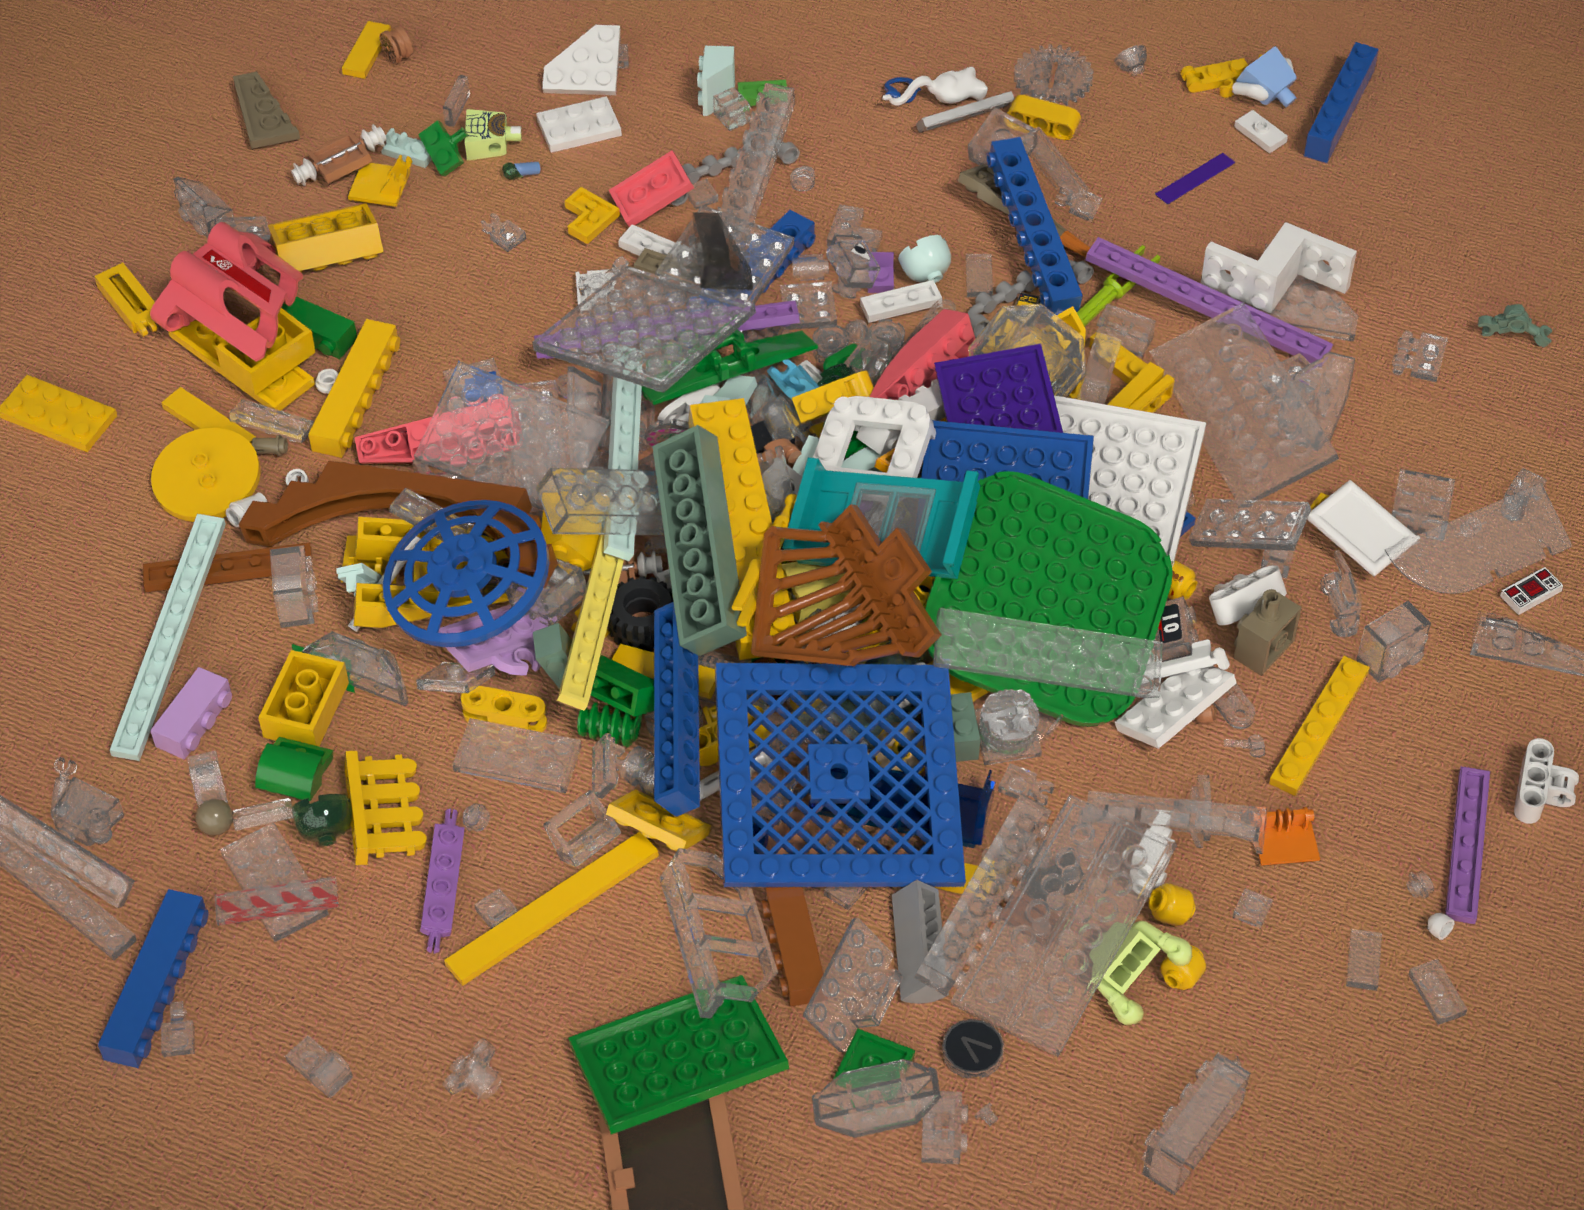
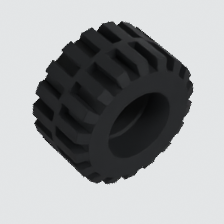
M639 576V579L636 580L632 577L627 579V583L621 582L617 586L608 628L611 637H614V642L617 645L624 644L652 652L654 648V610L674 602L672 588H667V583L664 581L658 583L657 578L654 577L646 579L645 576ZM639 612L653 613L646 617L632 616Z

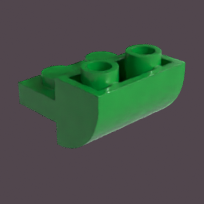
M278 737L274 744L267 743L261 754L256 772L255 788L295 797L300 800L311 801L322 785L323 773L333 760V750Z

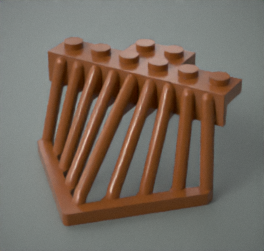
M850 504L833 523L822 521L819 524L822 531L771 526L764 533L751 646L753 656L856 666L861 661L900 653L903 656L919 658L942 635L914 593V590L932 571L903 528L897 527L881 542L859 507ZM781 539L830 543L827 547L780 550ZM839 557L832 565L784 578H776L777 567L783 561ZM844 574L837 583L778 607H773L774 594L779 590ZM852 589L842 601L773 636L770 635L771 624L777 618H782ZM858 606L855 611L848 613L840 618H837L829 623H826L816 629H813L816 626ZM871 616V617H870L866 622H864V623H861V624H858V625L853 626V627H851V628H848V629H845V630H843V631L837 632V631H839V630H841V629H843V628H845V627H848V626H850V625H852V624H854V623H856V622H858V621H861V620H863V619H865V618ZM881 628L880 632L862 636ZM892 640V641H891V644L882 645V646H877V647H872V648H867V649H862V650H857V649H861V648H864V647H868V646H872V645H875V644H879V643H883V642Z

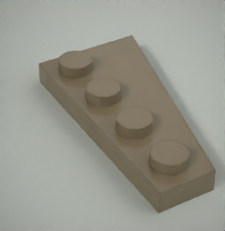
M258 72L233 76L251 149L300 139L298 129L291 124L290 118L282 111L276 98H273L269 88Z

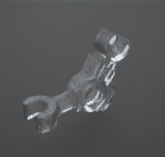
M623 256L616 259L612 268L604 274L599 272L592 273L587 278L580 277L578 282L579 292L581 296H585V290L588 292L587 303H590L588 311L591 319H594V312L596 310H602L604 318L608 317L606 295L610 281L616 277L623 278L630 273V270L626 267L629 265V262Z

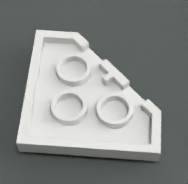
M595 25L544 66L543 93L616 95L620 25Z

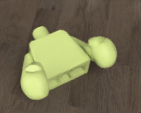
M1146 921L1130 923L1127 926L1121 923L1114 924L1108 933H1104L1099 937L1097 946L1090 953V958L1094 964L1092 969L1093 985L1108 1000L1107 1004L1112 1008L1117 1020L1124 1025L1137 1024L1143 1019L1144 1012L1141 1005L1134 1000H1129L1124 995V992L1160 950L1164 951L1169 960L1177 966H1185L1192 959V946L1187 940L1173 936L1168 932L1164 933Z

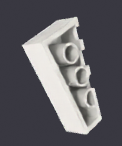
M937 379L931 382V387L921 386L916 389L915 395L909 397L905 394L898 399L916 402L925 406L933 421H940L946 417ZM861 426L856 438L881 455L896 447L901 430Z

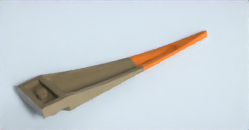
M988 164L960 172L958 182L965 185L967 190L976 192V197L985 204L1009 216L1008 208L1004 207L1002 203L1000 187L995 185L993 169L989 168ZM1053 219L1063 246L1086 258L1090 247Z

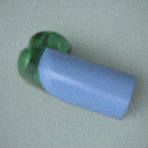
M508 162L503 165L502 172L505 178L514 180L526 175L539 174L540 164L539 162L515 164Z

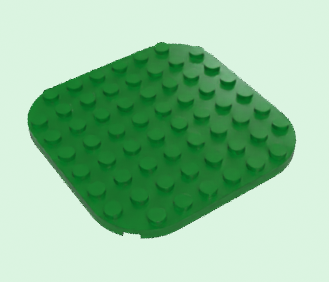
M1005 471L980 479L978 481L980 489L958 579L934 577L924 605L925 610L942 634L927 649L929 654L938 665H948L949 674L953 677L1064 722L1088 727L1102 725L1116 719L1132 704L1138 693L1171 588L1173 576L1170 556L1166 554L1160 543L1162 540L1150 527L1135 518L1030 475Z

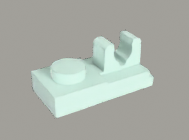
M393 128L386 134L387 144L381 150L383 155L395 159L402 155L404 162H406V158L409 156L412 159L413 165L426 168L432 160L421 140L410 138L405 132L397 134Z
M363 563L337 568L338 578L346 583L347 592H354V596L356 583L377 584L382 575Z

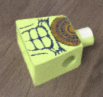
M466 109L465 130L468 133V137L465 138L467 160L504 156L507 154V141H522L521 126H507L505 113Z

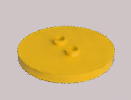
M202 428L181 435L162 450L152 469L151 485L160 506L178 519L194 522L197 514L223 518L226 517V509L229 508L230 503L254 494L259 484L261 466L254 447L241 434L225 428Z

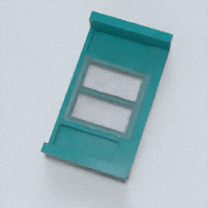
M808 457L788 528L822 531L819 527L822 521L833 523L850 504L857 505L881 542L897 527L903 528L932 572L928 576L958 579L980 489V484L977 481L979 473L978 471H966L964 482L828 471L818 458ZM785 539L782 548L784 550L827 547L830 543ZM839 557L796 561L799 564L829 566L837 561Z

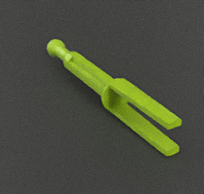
M1142 245L1134 253L1139 256H1142L1145 251V246ZM1156 255L1151 261L1158 264L1160 256ZM1112 273L1103 282L1104 287L1077 312L1084 327L1114 299H1121L1136 283L1129 280L1121 287L1116 281L1120 276Z

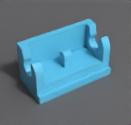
M790 359L782 361L787 365V369L784 372H779L773 366L767 370V373L791 399L820 387L801 365L797 366Z

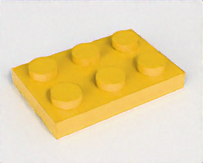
M636 789L609 803L606 815L615 818L618 824L631 826L639 830L643 836L651 839L656 838L666 843L668 848L675 851H685L708 837L711 825L686 813L675 817L656 803L653 797Z

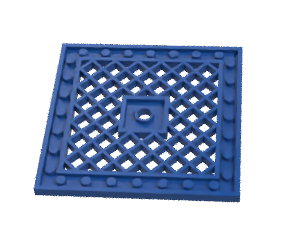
M716 663L715 684L724 887H906L915 880H919L932 887H964L966 879L948 665L857 664L856 666H845L836 664ZM771 695L782 696L778 700H775ZM800 695L811 696L805 701ZM829 695L841 696L834 701ZM859 696L869 697L865 701H863ZM888 696L898 697L894 701H892ZM759 698L770 706L763 714L753 706ZM788 698L799 706L792 714L782 706ZM818 698L828 706L822 714L811 706ZM847 698L858 707L851 714L840 706ZM876 698L887 707L880 715L869 706ZM905 699L916 707L909 715L898 706ZM775 711L785 719L779 727L768 719ZM804 711L815 720L808 727L797 719ZM833 712L844 720L837 728L826 719ZM862 712L873 720L866 728L856 720ZM891 712L902 720L896 728L885 720ZM920 712L922 726L914 720ZM748 713L756 719L749 727ZM761 724L771 732L764 741L754 733ZM790 725L801 733L794 741L783 732ZM819 725L830 733L823 741L813 733ZM848 725L859 733L853 741L842 733ZM878 725L889 734L882 741L871 733ZM907 725L918 734L912 741H909L900 733ZM776 738L787 746L780 754L769 746ZM806 738L812 743L808 744L807 753L798 746ZM836 738L842 744L830 743ZM864 738L875 747L869 754L867 752V744H859ZM893 739L904 747L898 755L887 747ZM922 739H923L924 753H923L919 748L916 747V745H917ZM749 740L757 746L750 754ZM762 751L773 760L766 768L755 760ZM791 752L802 760L795 768L785 760ZM879 752L891 761L884 768L873 760ZM909 752L920 761L913 769L902 760ZM777 765L788 773L781 782L770 773ZM807 765L808 780L800 773ZM895 766L906 774L900 782L888 773ZM924 766L926 780L918 774ZM750 767H752L758 773V775L752 781L750 777ZM834 768H841L845 771L846 777L844 779H836L831 775L830 771ZM869 768L877 774L870 782ZM763 779L774 787L767 795L756 787ZM793 779L804 787L797 795L786 787ZM881 779L893 788L886 796L874 787ZM911 779L922 788L915 796L904 787ZM779 792L790 801L783 809L772 801ZM808 793L810 803H818L813 809L809 808L802 801ZM897 793L908 801L902 809H899L890 801ZM926 793L928 807L920 801ZM751 794L760 801L753 809ZM870 795L879 802L872 809L864 804L870 802ZM835 803L848 804L841 810ZM765 806L776 815L769 823L757 814ZM794 806L806 815L799 823L795 822L787 814ZM824 806L835 815L828 823L817 815ZM854 806L865 815L858 823L847 815ZM883 807L894 815L888 823L876 814ZM912 807H915L924 815L918 823H915L906 815ZM780 820L791 828L784 837L773 829ZM810 820L821 829L814 837L803 829ZM840 820L851 829L844 837L833 829ZM869 820L881 829L874 837L862 828ZM899 820L910 829L904 837L892 828ZM928 821L930 827V835L922 829V827ZM753 822L761 828L754 837ZM766 834L777 842L770 851L758 842ZM796 834L807 843L800 851L788 842ZM825 834L837 843L830 851L818 842ZM855 834L867 843L860 851L848 842ZM885 834L897 843L890 851L878 842ZM915 834L926 843L920 851L908 842ZM781 848H783V849H784L785 851H787L789 854H776V853H777ZM811 848H813V849H814L816 852H818L819 854H806V853H807ZM841 848H843V849H844L847 853H849V854H836V853H837ZM873 848L878 854L866 853ZM902 848V849L905 850L908 854H896V853ZM931 848L932 854H925Z

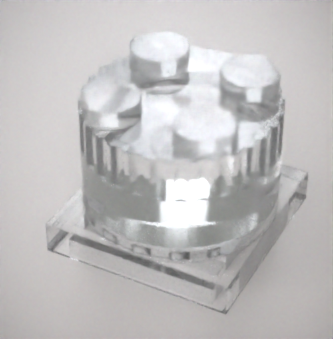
M999 690L989 695L982 708L974 709L984 765L1041 757L1042 750L1037 734L1040 714L1030 694L1023 690Z

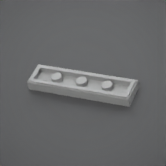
M1012 91L924 117L916 124L918 132L922 133L1006 107L1013 102L1014 96Z

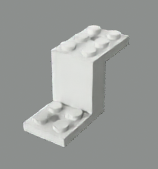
M1285 222L1258 261L1210 241L1205 250L1201 284L1271 313L1297 275L1345 294L1350 287L1357 251Z

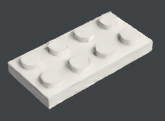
M1214 666L1172 675L1115 722L1117 731L1159 749L1236 684L1235 675Z

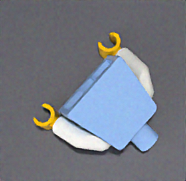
M1275 46L1266 51L1264 55L1259 54L1258 59L1243 70L1234 84L1232 79H1225L1224 86H1219L1220 96L1224 98H1229L1233 94L1248 96L1260 101L1263 105H1268L1277 98L1287 108L1297 99L1289 90L1297 78L1291 60L1283 57Z

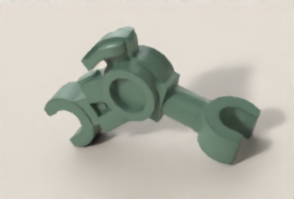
M1520 304L1507 305L1503 314L1496 315L1495 317L1484 315L1478 319V326L1483 327L1482 335L1485 337L1491 336L1495 332L1499 334L1510 331L1514 333L1527 332L1534 337L1535 342L1541 347H1546L1552 342L1547 337L1552 333V329L1546 325L1538 327L1533 324L1525 308Z

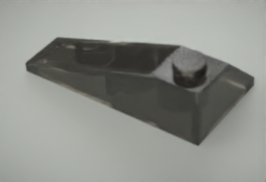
M693 212L692 218L700 287L706 289L753 290L751 267L719 213Z

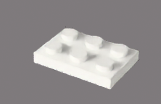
M607 96L536 113L537 122L551 153L622 136L621 127Z

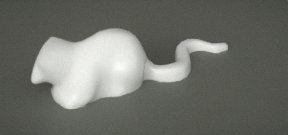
M967 67L957 72L949 71L942 73L935 80H931L928 76H920L908 86L902 96L892 98L890 94H887L882 99L889 100L892 105L899 106L908 101L917 88L926 86L940 102L953 104L969 97L980 101L986 96L988 88L983 81L976 78L975 68Z

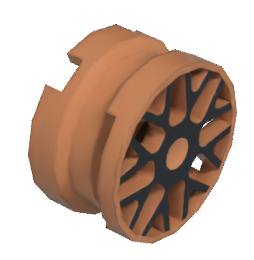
M397 25L391 28L390 32L386 30L380 33L381 47L391 63L396 64L402 61V58L407 59L413 56L411 54L413 53L412 43L401 26Z

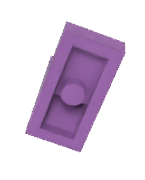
M867 252L871 258L870 261L867 260L868 293H882L894 290V252Z

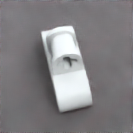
M1279 566L1263 567L1249 575L1237 574L1228 583L1215 585L1214 593L1209 596L1216 623L1218 625H1228L1240 620L1245 614L1249 615L1266 590L1274 589L1285 596L1287 592Z
M1537 738L1530 741L1522 761L1514 814L1523 823L1532 824L1540 819L1545 804L1570 807L1576 801L1574 788L1579 782V775L1572 769L1552 765L1554 747L1545 739Z

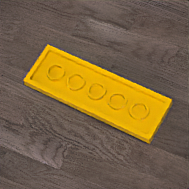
M198 320L190 322V325L183 326L175 331H168L172 339L274 414L280 412L315 385L314 377L296 366L254 395L220 369L216 346L225 339Z

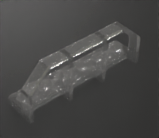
M1089 791L1086 809L1080 810L1078 826L1084 837H1090L1092 824L1096 823L1136 827L1142 840L1151 826L1169 827L1173 831L1190 832L1196 848H1203L1204 834L1231 836L1252 842L1256 854H1263L1268 810L1267 807Z
M679 848L660 876V882L699 1015L702 1018L711 1019L717 1009L723 1004L724 999L753 1002L772 982L778 970L751 887H732L738 892L740 900L693 893L689 874L684 864L709 868L723 880V859L714 853ZM698 909L745 916L753 942L706 935ZM711 951L759 958L764 978L755 987L720 982Z

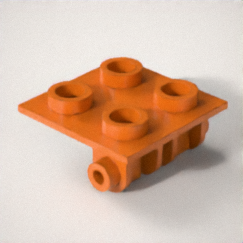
M1303 807L1302 809L1290 811L1289 808H1285V811L1282 812L1281 809H1276V812H1263L1261 810L1258 811V814H1250L1261 866L1320 861L1311 821H1314L1313 809Z

